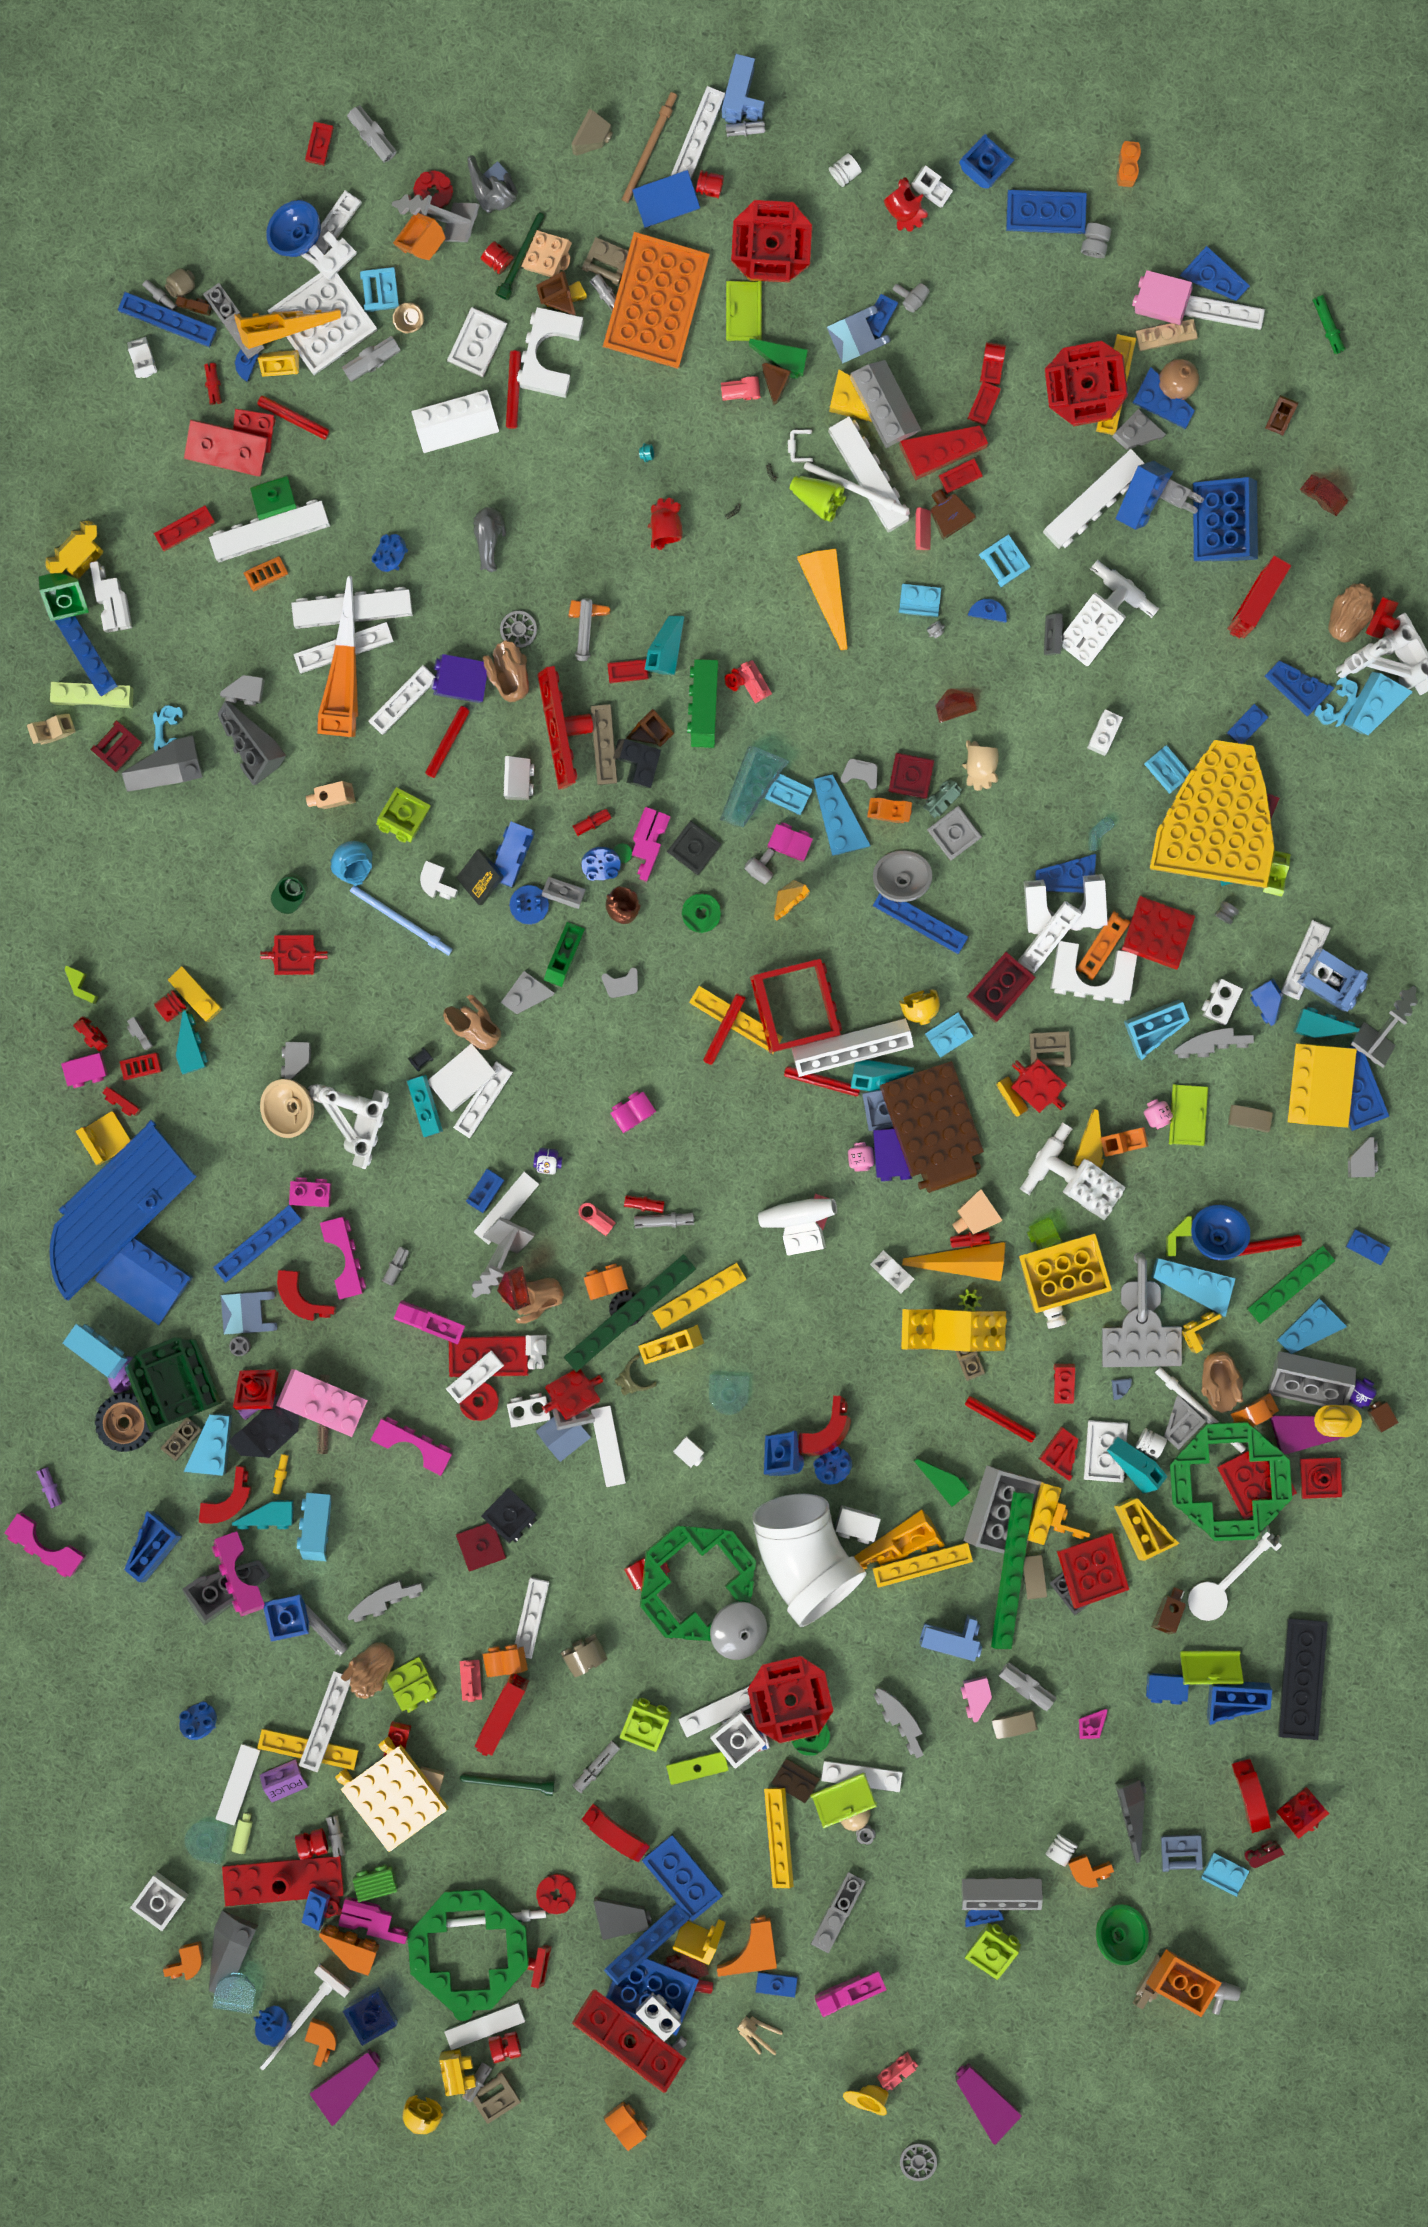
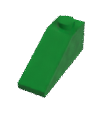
M756 339L749 340V347L772 365L791 371L790 378L798 379L799 376L803 377L808 350Z
M566 922L544 977L545 981L560 987L563 986L585 931L584 928Z
M918 1458L913 1460L951 1507L970 1493L967 1489L970 1485L963 1477L959 1479L956 1475Z

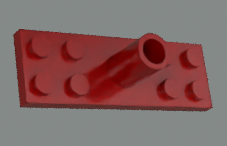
M550 666L539 672L537 677L558 790L568 788L576 783L575 780H577V771L573 768L572 764L574 755L572 749L569 748L568 736L592 733L593 721L589 713L564 717L561 704L563 702V695L558 688L559 674L558 671H555V666Z
M341 1855L339 1857L326 1856L304 1860L292 1859L222 1866L225 1906L308 1899L309 1891L313 1887L330 1895V1897L344 1896ZM277 1881H283L286 1887L279 1886Z
M596 1989L591 1991L571 2023L663 2093L667 2092L686 2060L679 2052Z

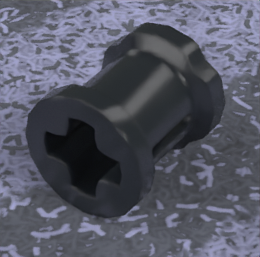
M424 1046L416 1055L408 1058L418 1072L421 1071V1067L426 1063L434 1060Z

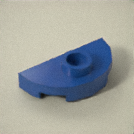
M240 349L236 356L235 367L241 379L248 383L260 352L248 359Z
M982 599L976 602L968 613V616L1007 622L1003 606L992 599Z
M969 1910L965 1917V1927L1004 1920V1917L1000 1910Z

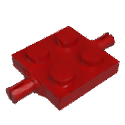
M274 935L272 951H260V955H268L260 956V959H272L274 975H315L314 964L316 959H328V955H321L328 954V951H316L314 935Z
M1037 1058L1031 1065L1026 1067L1018 1060L1012 1064V1067L1019 1072V1076L1011 1084V1088L1040 1113L1051 1103L1059 1110L1065 1107L1066 1104L1058 1098V1095L1067 1084L1043 1061Z
M581 1369L577 1372L575 1370L546 1385L545 1389L551 1397V1402L542 1406L543 1411L547 1414L556 1408L561 1412L565 1420L572 1418L600 1402L594 1386L602 1383L603 1379L598 1375L589 1380Z

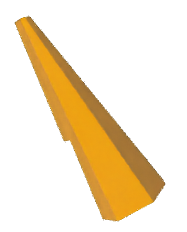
M320 309L315 310L314 314H304L302 310L272 312V314L260 316L259 313H253L252 317L243 318L240 314H234L241 341L250 349L340 319L341 312L339 309L322 312Z
M836 549L815 551L797 556L798 562L840 650H847Z
M793 880L778 891L774 914L776 921L809 896L810 891L805 884Z
M1001 1242L903 1258L902 1265L1001 1281L1005 1243Z
M920 1510L855 1555L854 1558L863 1569H867V1564L878 1561V1564L882 1565L909 1557L908 1554L919 1549L924 1553L927 1552V1547L938 1544L939 1548L945 1545L930 1517L923 1510Z

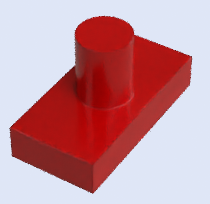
M1382 597L1365 633L1381 639L1386 628L1396 631L1400 626V620L1392 616L1399 603Z
M543 1945L539 1947L536 1959L528 1957L529 1967L527 1969L534 1971L531 1987L539 1989L545 1984L551 1946Z

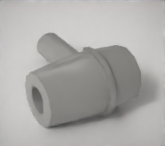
M919 283L911 292L899 284H895L893 287V291L905 298L903 306L906 310L913 313L922 306L930 292L922 283Z
M768 848L759 860L755 857L749 859L744 869L751 877L753 876L765 885L773 876V873L765 865L775 852Z
M1225 1981L1221 1982L1222 1984L1214 1996L1216 2000L1212 2013L1220 2014L1224 2000L1238 2001L1241 1994L1240 1987Z

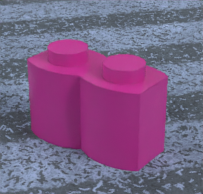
M783 822L780 825L776 824L767 847L804 862L813 840L810 838V834L802 830L795 832L791 830L792 826Z
M637 1091L628 1097L630 1101L623 1104L620 1102L612 1107L613 1112L610 1114L623 1134L656 1113L644 1092L639 1093Z

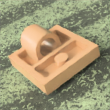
M536 231L522 267L526 270L552 277L558 274L560 270L564 271L568 268L570 264L568 251L572 243L567 239Z

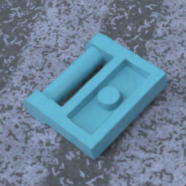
M394 267L360 272V279L363 280L365 305L363 307L365 312L395 309L399 306ZM376 277L378 303H373L370 278Z
M1009 534L979 554L980 558L986 561L998 579L1000 587L1005 586L1030 568V565ZM993 552H996L1010 574L1006 577L992 558L991 554Z

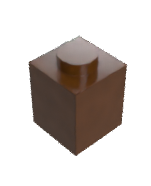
M1378 1400L1370 1405L1371 1409L1367 1410L1377 1430L1381 1433L1399 1423L1390 1406L1385 1401L1381 1402Z

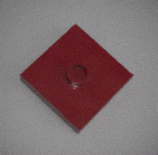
M895 753L888 792L927 799L934 760Z
M486 1523L456 1534L469 1572L506 1559L498 1533L490 1524Z

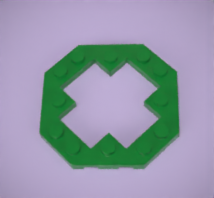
M1248 1421L1207 1423L1170 1463L1173 1505L1185 1513L1199 1528H1202L1214 1541L1255 1540L1263 1529L1292 1500L1290 1458ZM1248 1442L1250 1462L1270 1461L1272 1498L1252 1499L1253 1519L1214 1520L1213 1501L1193 1502L1190 1464L1210 1463L1209 1444Z
M676 1525L646 1550L640 1608L665 1638L711 1641L710 1629L713 1621L706 1626L697 1613L693 1611L682 1622L678 1623L659 1599L657 1594L671 1583V1580L660 1566L688 1542L692 1544L700 1556L706 1554L717 1544L739 1572L738 1575L724 1586L736 1600L735 1602L750 1603L753 1594V1576L756 1560L731 1530Z
M485 1889L445 1891L408 1933L410 1974L452 2012L492 2010L529 1967L526 1926L517 1920L500 1902H497ZM485 1910L486 1930L506 1929L508 1967L489 1969L490 1988L452 1990L451 1970L431 1972L429 1933L448 1931L447 1912Z

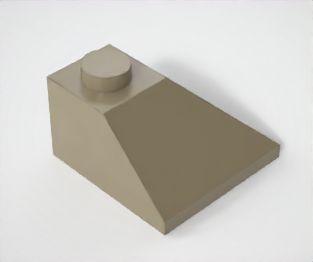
M591 109L588 110L572 142V151L576 156L602 148L605 142H610L613 135L611 124Z

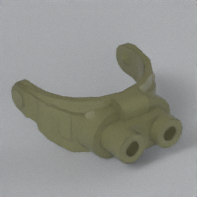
M635 1355L626 1364L619 1377L615 1379V1383L622 1387L621 1392L624 1396L636 1391H645L657 1385L655 1382L648 1387H640L632 1381L630 1366L633 1361L640 1357L639 1355Z

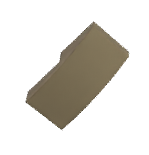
M1231 1105L1228 1124L1266 1133L1270 1132L1273 1113Z
M955 1351L966 1381L985 1375L977 1351Z
M185 1418L161 1447V1450L176 1462L202 1429L190 1419Z
M1042 1555L1025 1557L1023 1570L1027 1600L1046 1598L1047 1592Z
M1033 1710L1015 1712L1012 1716L997 1717L992 1720L997 1739L1013 1737L1038 1729Z

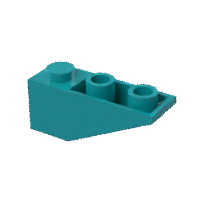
M668 616L648 649L645 670L662 675H675L684 616Z
M1307 1007V1009L1300 1011L1293 1032L1309 1038H1319L1359 1032L1360 1029L1356 1028V1024L1344 1020V1023L1337 1021L1336 1016L1330 1014L1323 1016L1318 1014V1010Z
M183 1011L176 1051V1058L183 1075L206 1068V1063L208 1062L206 1052L201 1051L199 1045L202 1043L199 1032L195 1033L193 1025H196L194 1016L189 1014L188 1011Z
M871 1060L858 1061L854 1063L851 1088L865 1091L880 1090V1085L912 1075L914 1068Z
M1116 1437L1107 1449V1452L1143 1494L1158 1490L1168 1477L1154 1460L1119 1437Z
M273 1500L232 1522V1526H237V1529H249V1526H257V1529H269V1526H277V1529H289V1526L294 1524V1500Z

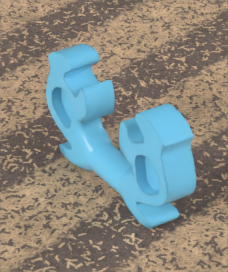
M1346 677L1340 678L1336 682V685H1342V689L1337 690L1336 693L1341 697H1348L1346 704L1338 713H1333L1334 707L1328 703L1325 705L1327 709L1324 711L1321 710V705L1316 707L1314 715L1318 717L1323 725H1329L1337 720L1335 727H1338L1344 722L1345 716L1358 699V697L1356 698L1358 686L1355 682L1347 680Z
M164 706L159 717L158 713L154 712L155 751L176 739L170 738L167 743L164 741L163 725L165 721H168L170 725L178 724L175 721L176 716L179 715L180 718L184 716L180 707Z

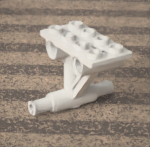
M1099 560L1094 563L1090 570L1104 580V584L1114 592L1108 599H1103L1100 595L1094 593L1061 637L1062 647L1086 666L1090 665L1125 620L1126 616L1118 611V607L1124 600L1134 608L1139 607L1150 618L1159 610V607L1146 598L1145 593L1137 588L1130 579H1126L1116 570L1112 569L1111 571Z
M1403 613L1396 618L1400 620V626L1396 631L1386 628L1384 632L1385 637L1375 644L1370 643L1346 658L1344 664L1336 669V673L1342 671L1338 676L1344 678L1348 674L1357 673L1367 666L1398 675L1400 685L1407 689L1415 687L1419 695L1428 692V651L1407 614ZM1396 653L1401 663L1382 658L1381 656Z
M321 1084L309 1086L308 1089L310 1091L308 1092L310 1097L324 1105L346 1138L344 1141L346 1151L355 1154L352 1165L366 1169L372 1160V1147H375L378 1140L376 1135L378 1128L383 1124L384 1117L382 1114L384 1109L388 1107L389 1093L375 1089L371 1100L361 1096L354 1097ZM338 1106L353 1110V1113L357 1114L353 1129Z
M1061 1123L1054 1137L1049 1138L1044 1147L1037 1153L1036 1159L1028 1170L1029 1175L1019 1189L1030 1195L1038 1181L1043 1180L1048 1171L1052 1170L1068 1182L1063 1193L1105 1220L1118 1199L1121 1198L1125 1187L1089 1160L1084 1159L1077 1168L1057 1158L1064 1148V1141L1073 1130L1068 1125Z

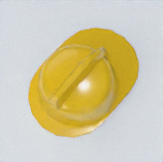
M1326 1405L1317 1411L1314 1422L1317 1430L1325 1436L1350 1437L1359 1431L1362 1419L1360 1413L1354 1407Z
M867 2085L859 2092L846 2091L843 2094V2098L849 2104L884 2116L887 2114L885 2104L889 2093L878 2086Z

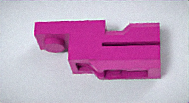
M648 807L644 808L634 834L635 847L632 852V856L646 861L645 864L641 863L637 873L640 875L639 879L644 882L648 881L661 848V844L656 843L659 835L665 833L671 818L666 814L658 812L654 822L657 811ZM653 822H654L653 828H652L651 833H650V835H649V838H648V840H647L648 834H649L650 829H651V827H652V824H653Z
M404 1300L400 1301L394 1319L414 1326L455 1344H459L465 1328L463 1324Z
M346 1896L338 1926L353 1930L359 1926L368 1928L367 1935L401 1944H405L408 1933L404 1932L405 1929L389 1928L393 1916L392 1912L382 1910L379 1904L367 1901L358 1902V1899Z
M879 1970L862 1978L858 1975L815 1994V2001L822 2016L825 2017L849 2004L852 2006L887 1989Z

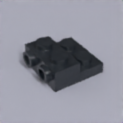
M509 1487L481 1516L509 1544L512 1540L516 1543L524 1535L521 1531L526 1526L530 1528L537 1521L535 1518L537 1513Z

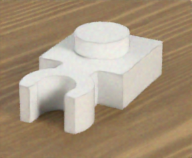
M526 1335V1355H530L528 1369H535L536 1363L537 1369L544 1368L542 1355H546V1335Z

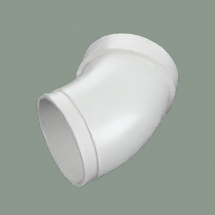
M793 1494L772 1499L759 1506L752 1515L762 1560L775 1587L789 1606L787 1609L788 1613L799 1627L809 1625L834 1608L863 1581L867 1574L854 1557H849L841 1546L833 1527L828 1501L823 1497L812 1494Z

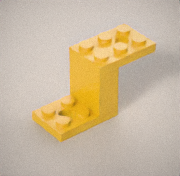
M903 1309L901 1349H939L968 1352L1005 1351L1006 1311Z

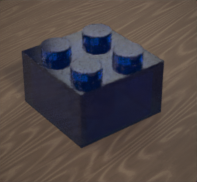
M380 1987L347 2004L342 2011L362 2046L393 2029L398 2024V2019Z

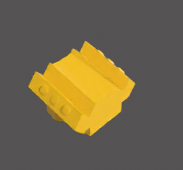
M81 521V531H71V535L59 548H55V557L46 558V569L50 573H62L66 569L74 578H80L90 568V563L96 562L103 554V550L93 541L97 537V525L92 521Z

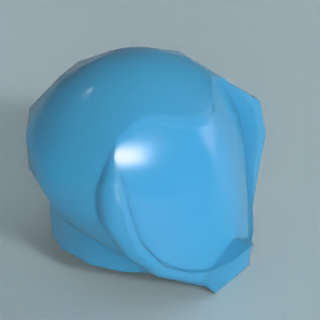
M353 840L341 844L336 848L330 860L332 873L354 886L363 884L364 879L372 868V851L366 843Z

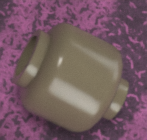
M178 268L166 278L167 284H165V287L171 296L185 297L195 288V277L191 271Z

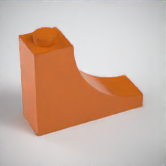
M765 1915L755 1916L754 1920H750L751 1931L746 1946L732 1960L717 1965L718 1977L777 1968L770 1918H766Z

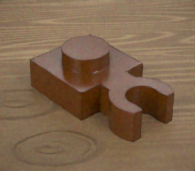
M177 296L175 303L177 307L210 316L212 309L206 300L197 298L195 301Z

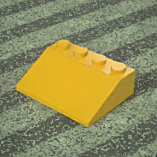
M1296 1043L1288 1114L1289 1123L1348 1128L1357 1049Z
M1095 1233L1019 1256L1028 1294L1035 1313L1112 1291Z

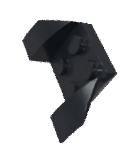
M281 1393L274 1398L272 1409H263L228 1441L241 1456L270 1458L298 1432L299 1415L276 1406Z

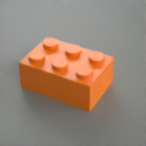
M1168 1949L1165 1950L1146 1982L1155 1992L1200 2017L1203 2016L1222 1984L1212 1974Z

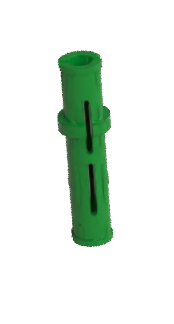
M1321 295L1317 299L1314 298L1312 302L1326 332L1325 338L1329 340L1334 355L1345 351L1346 348L1339 335L1341 333L1340 329H1337L1325 296Z

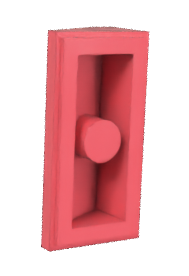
M918 507L916 509L915 549L930 550L931 512Z

